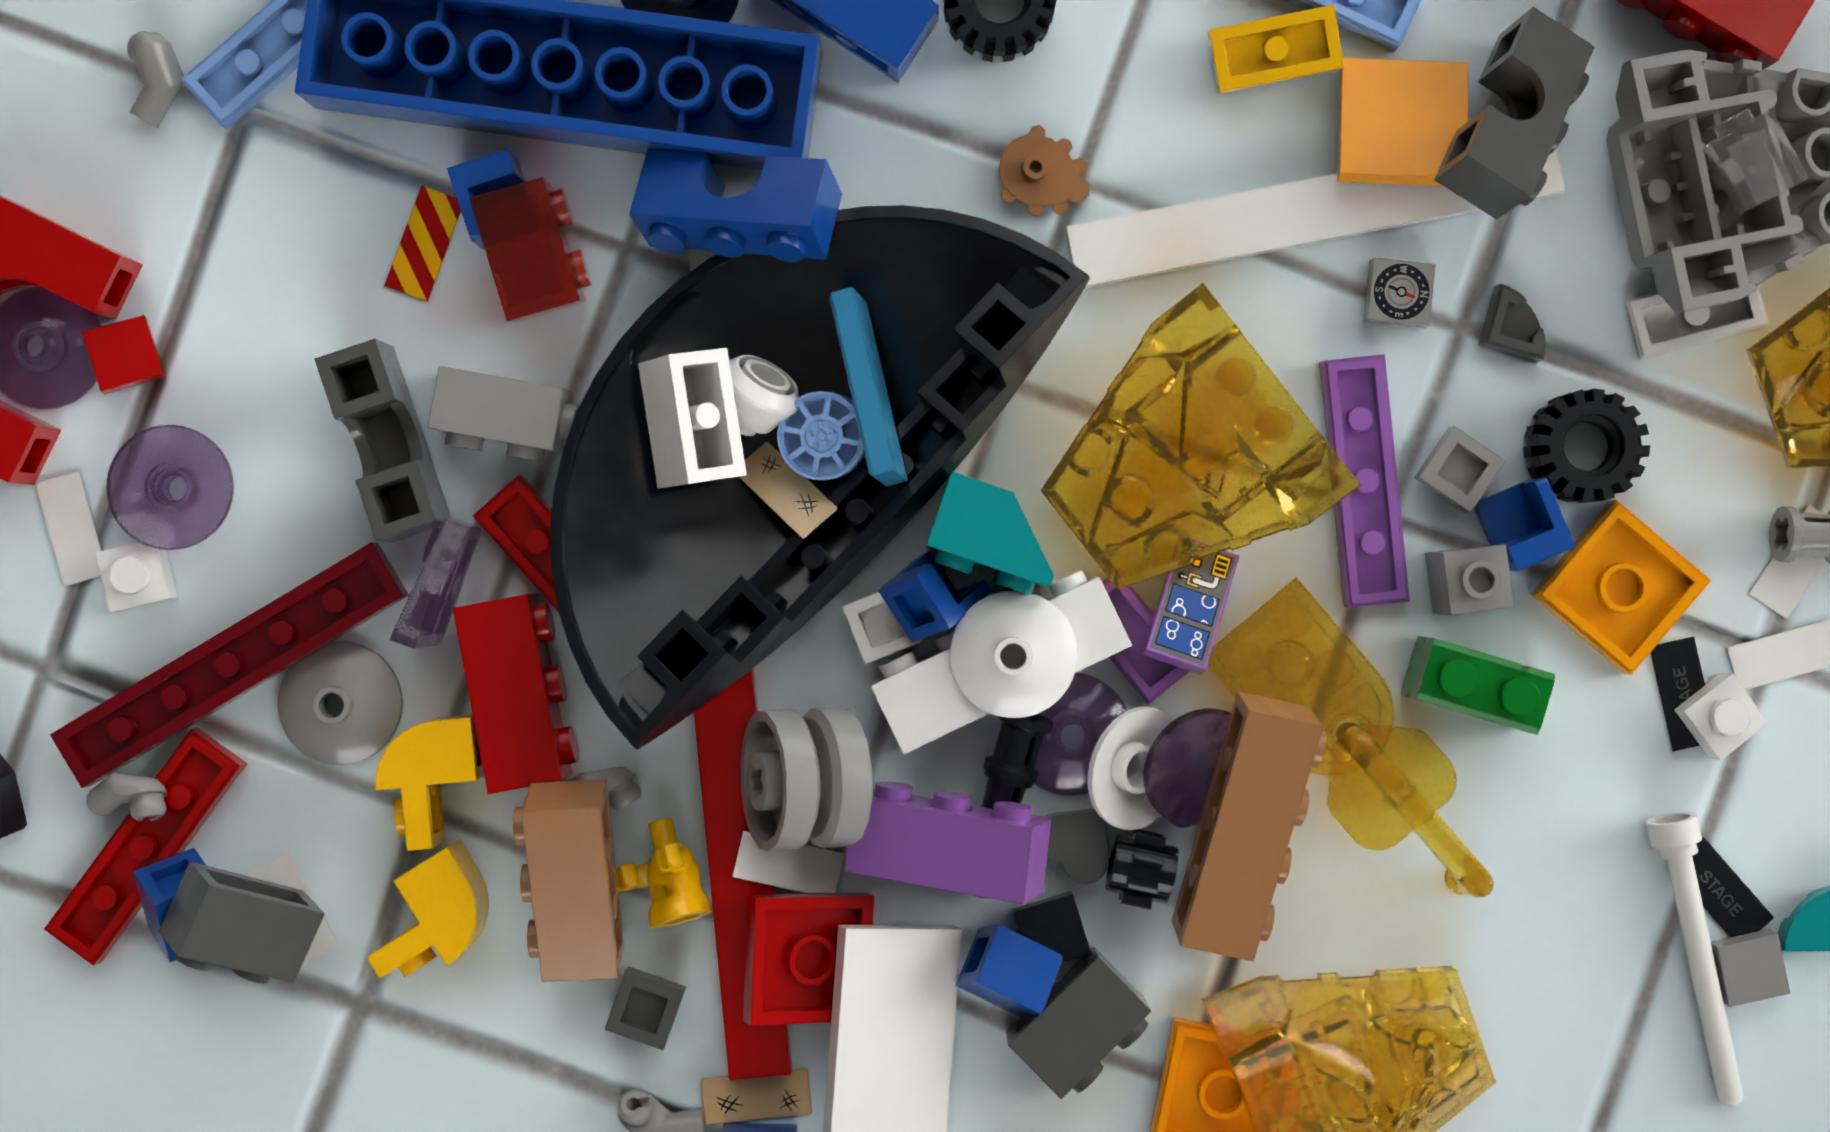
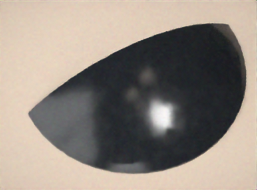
M905 205L862 206L838 210L826 259L803 258L797 262H786L776 259L771 255L743 253L740 257L730 258L716 254L674 283L642 313L609 354L595 375L577 410L562 452L554 487L550 524L552 577L557 608L569 647L586 684L603 711L635 749L638 750L696 712L757 666L837 596L897 536L951 475V472H954L1012 399L1076 304L1090 280L1088 274L1056 251L1030 237L982 218L944 209ZM853 287L868 305L908 481L885 486L869 475L866 459L848 476L832 480L808 479L837 507V510L805 538H801L739 477L658 489L638 363L668 354L727 348L729 360L741 355H753L781 368L796 383L799 397L811 392L824 391L839 393L852 399L829 297H832L831 292ZM778 426L766 434L756 433L754 436L741 434L744 460L766 442H769L780 453L777 441Z

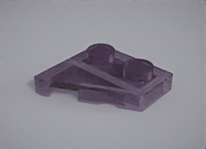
M446 519L442 528L436 527L432 531L423 555V562L425 564L392 631L391 641L414 649L442 644L453 614L452 608H455L483 528L460 520Z

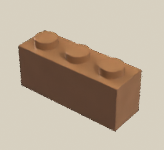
M607 779L531 783L523 807H516L513 815L515 844L517 846L525 845L527 864L522 865L520 873L521 897L523 902H532L534 920H529L527 928L529 957L539 958L542 982L618 978L624 951V937Z

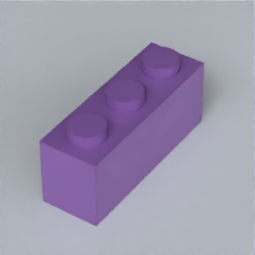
M875 783V789L872 790L870 817L864 834L853 846H847L845 872L1024 905L1044 892L1051 819L1032 816V807L1022 803L995 802L993 809L971 805L972 797L963 793L940 791L935 792L932 799L912 795L913 786L908 784Z

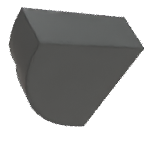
M1503 284L1494 286L1478 346L1539 362L1544 359L1545 334L1543 328H1540L1535 313L1526 303L1527 300L1522 294Z

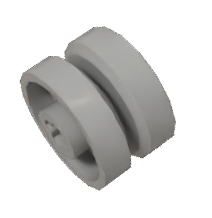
M811 708L803 717L795 710H759L749 719L742 742L740 786L747 825L759 849L768 852L799 850L809 839L813 845L822 848L853 846L862 838L869 822L873 796L872 764L868 741L859 718L850 708Z

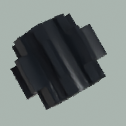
M1140 829L1133 830L1132 837L1117 834L1109 858L1105 889L1110 892L1119 893L1118 900H1121V904L1150 910L1152 901L1167 904L1175 883L1179 849L1174 846L1165 845L1166 838L1163 837V834Z

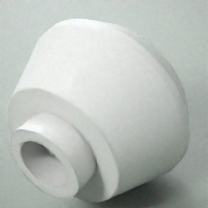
M741 355L729 360L740 434L754 436L756 433H769L779 425L780 421L792 416L798 410L794 405V400L799 398L798 387L794 380L781 368L753 355Z

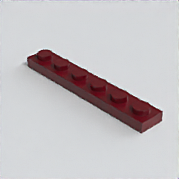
M371 542L51 733L50 736L81 788L92 786L408 597L409 594L379 543Z

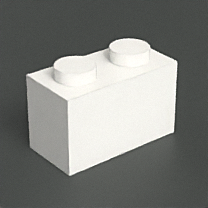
M727 348L668 354L638 363L657 488L747 475Z

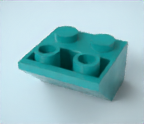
M952 471L926 547L937 550L934 562L967 574H971L974 563L996 571L993 583L1032 595L1035 584L1050 588L1054 574L1014 492Z

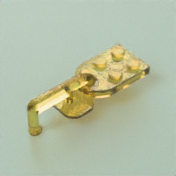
M1297 577L1213 646L1207 667L1234 699L1237 691L1308 706L1312 709L1323 725V730L1327 736V743L1320 766L1318 768L1311 767L1310 773L1329 776L1328 810L1358 845L1370 850H1385L1395 846L1414 831L1446 868L1444 874L1445 883L1453 893L1483 898L1493 891L1494 880L1491 874L1437 813V810L1450 800L1456 788L1457 777L1451 761L1424 731L1415 728L1393 727L1394 703L1385 680ZM1345 719H1353L1361 723L1345 722L1336 727L1340 721Z

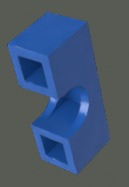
M647 149L629 215L650 247L667 253H680L684 249L712 251L720 256L730 258L740 257L743 253L771 255L776 259L786 262H797L803 258H827L842 192L826 159L766 156L761 175L750 190L736 197L722 198L725 185L706 152Z

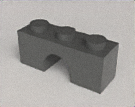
M1532 7L1499 34L1478 83L1501 98L1508 109L1509 116L1489 105L1455 132L1435 177V181L1496 220L1519 204L1523 206L1530 204L1540 193L1547 180V173L1543 171L1548 156L1559 146L1567 133L1568 123L1564 121L1567 111L1582 94L1589 81V75L1584 71L1595 46L1535 7Z
M374 338L315 358L314 360L334 419L341 421L348 429L361 460L363 478L355 481L375 541L395 542L453 522L394 346Z

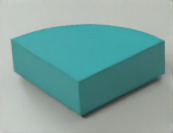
M1830 886L1809 893L1808 897L1792 911L1790 916L1784 918L1778 930L1782 951H1830Z

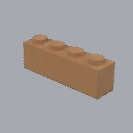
M1237 691L1171 920L1180 946L1254 962L1259 942L1267 941L1270 937L1274 923V906L1271 904L1277 883L1284 884L1290 871L1292 853L1288 844L1293 827L1303 824L1308 810L1309 792L1305 789L1311 767L1318 768L1326 750V732L1310 707Z

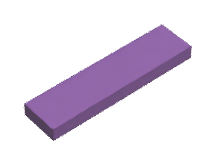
M1385 354L1319 362L1344 607L1408 602L1410 597Z

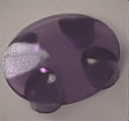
M1204 708L1183 714L1169 723L1159 733L1148 751L1143 770L1146 795L1155 810L1176 827L1186 828L1191 825H1199L1231 713L1228 711Z

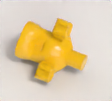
M664 818L649 823L648 827L655 851L648 862L636 866L635 863H626L616 868L618 891L624 892L635 888H650L652 900L648 911L650 929L673 926L710 914L712 912L710 901L700 885V867L694 859L691 849L678 841L672 818Z

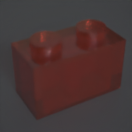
M541 177L469 198L508 322H518L586 302L582 288L592 286V282L581 249L573 252L570 250L564 227L574 225L566 195L562 188L553 191L551 183Z

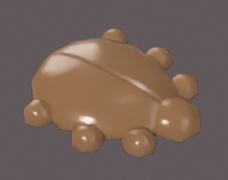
M1040 125L1033 126L1027 135L1014 139L1001 155L998 173L1003 189L1000 196L1003 202L1012 203L1018 199L1021 203L1027 204L1029 213L1034 216L1042 214L1044 206L1052 205L1056 214L1063 215L1068 212V201L1081 203L1089 196V183L1079 176L1087 171V162L1082 158L1071 159L1069 152L1073 147L1070 140L1062 138L1055 142L1052 138L1045 137V129Z

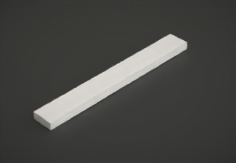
M1556 148L1548 156L1543 171L1547 173V180L1534 200L1558 196L1566 192L1558 148ZM1337 173L1070 225L1066 226L1065 234L1071 263L1089 275L1090 280L1085 288L1482 210L1444 186L1337 182Z

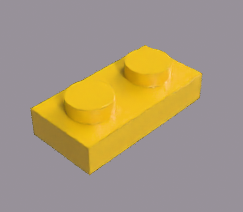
M1334 4L1209 29L1208 31L1218 94L1337 71L1344 68Z

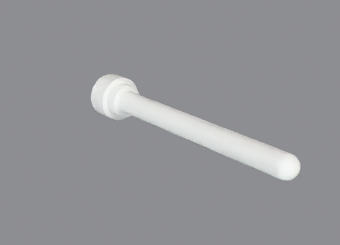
M1673 812L1658 815L1645 822L1651 848L1658 849L1661 859L1667 860L1717 1097L1725 1106L1734 1107L1741 1103L1743 1090L1693 861V855L1698 853L1697 843L1702 840L1698 817L1694 812Z

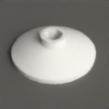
M1003 591L981 599L960 619L951 641V668L959 688L977 707L1000 717L1022 718L1048 709L1067 691L1077 666V643L1067 618L1050 601L1033 593L1029 595L1020 591ZM1009 644H1018L1026 652L1025 662L1017 668L1006 666L1001 659V651Z
M1138 707L1118 716L1104 730L1091 755L1088 768V792L1095 811L1105 822L1123 830L1142 829L1159 820L1174 804L1181 792L1188 769V745L1185 734L1177 720L1162 710L1152 707Z

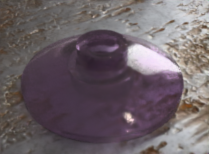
M40 286L20 290L0 303V392L17 404L43 410L65 407L85 396L94 387L97 379L81 332L103 326L97 314ZM38 334L43 340V349L39 355L32 357L27 350L28 341L32 336Z
M159 425L137 433L118 450L109 468L106 490L109 507L115 520L130 537L149 547L177 550L197 545L218 530L231 508L234 495V481L226 456L209 437L184 426ZM177 477L183 478L187 484V492L179 500H175L169 491L171 482Z
M1075 673L1070 686L1063 696L1051 707L1039 713L1050 718L1054 724L1052 731L1044 734L1034 767L1039 771L1037 783H1034L1035 785L1058 795L1077 796L1089 793L1088 768L1094 747L1108 725L1118 716L1128 711L1119 695L1106 683L1087 674ZM1069 724L1081 726L1084 732L1083 741L1076 747H1067L1061 741V732Z

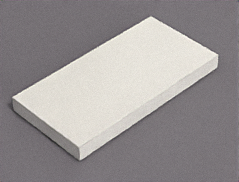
M838 925L823 1132H947L958 989L955 985L959 976L962 929L954 925Z

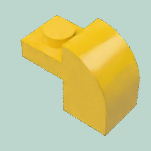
M473 714L437 718L415 725L398 735L389 744L380 759L376 772L375 791L401 788L402 798H397L394 804V822L398 835H405L407 851L432 849L446 841L440 784L476 781L484 777Z
M461 840L446 847L393 881L419 923L384 944L366 958L379 979L396 968L400 970L403 977H406L437 957L431 946L435 947L447 967L475 943L487 920L489 897L484 878Z

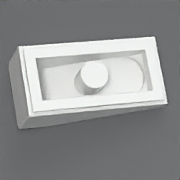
M1759 285L1756 286V291L1741 300L1675 313L1658 292L1625 300L1640 360L1770 327Z

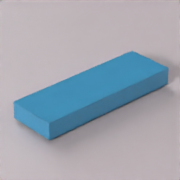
M853 287L831 292L832 297H829L869 475L885 486L908 481L867 302Z

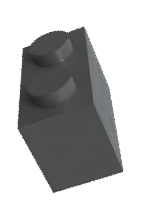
M189 862L160 926L159 933L174 951V958L190 968L208 971L212 965L231 968L238 976L256 983H268L270 977L295 982L325 913L303 890Z
M1094 946L1090 949V954L1080 958L1053 985L1042 1015L1020 1017L1005 1031L1008 1046L1060 1099L1072 1088L1077 1093H1080L1091 1085L1103 1070V1065L1100 1061L1117 1045L1121 1049H1125L1134 1043L1148 1026V1022L1144 1018L1152 1012L1145 998Z

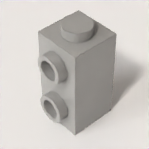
M439 366L428 428L446 432L444 443L446 445L482 451L484 440L508 444L506 456L543 462L545 451L562 454L564 443L569 435L579 405L572 404L574 393L564 388Z

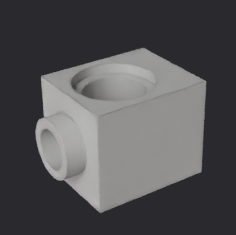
M1506 544L1482 545L1425 553L1433 614L1458 615L1514 607Z

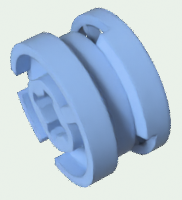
M824 391L805 394L794 400L795 408L797 407L798 410L792 416L779 422L777 441L780 453L787 465L805 478L812 480L839 479L850 475L866 459L853 400L848 396Z

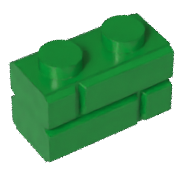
M1418 636L1403 681L1401 695L1538 735L1555 683V674L1439 639Z

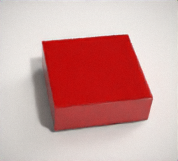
M145 315L81 332L100 391L104 395L166 377Z

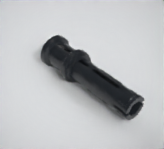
M1039 713L1022 718L998 716L1002 724L993 755L986 756L983 764L985 769L984 775L988 777L980 807L993 809L994 803L1001 801L1021 803L1025 790L1032 788V785L1037 783L1039 771L1034 767L1043 736L1052 731L1054 723L1050 718Z

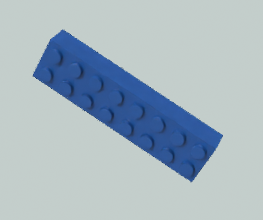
M307 0L295 93L315 109L641 154H646L647 149L706 152L714 164L762 170L766 156L808 158L822 61V48L819 35L566 0Z

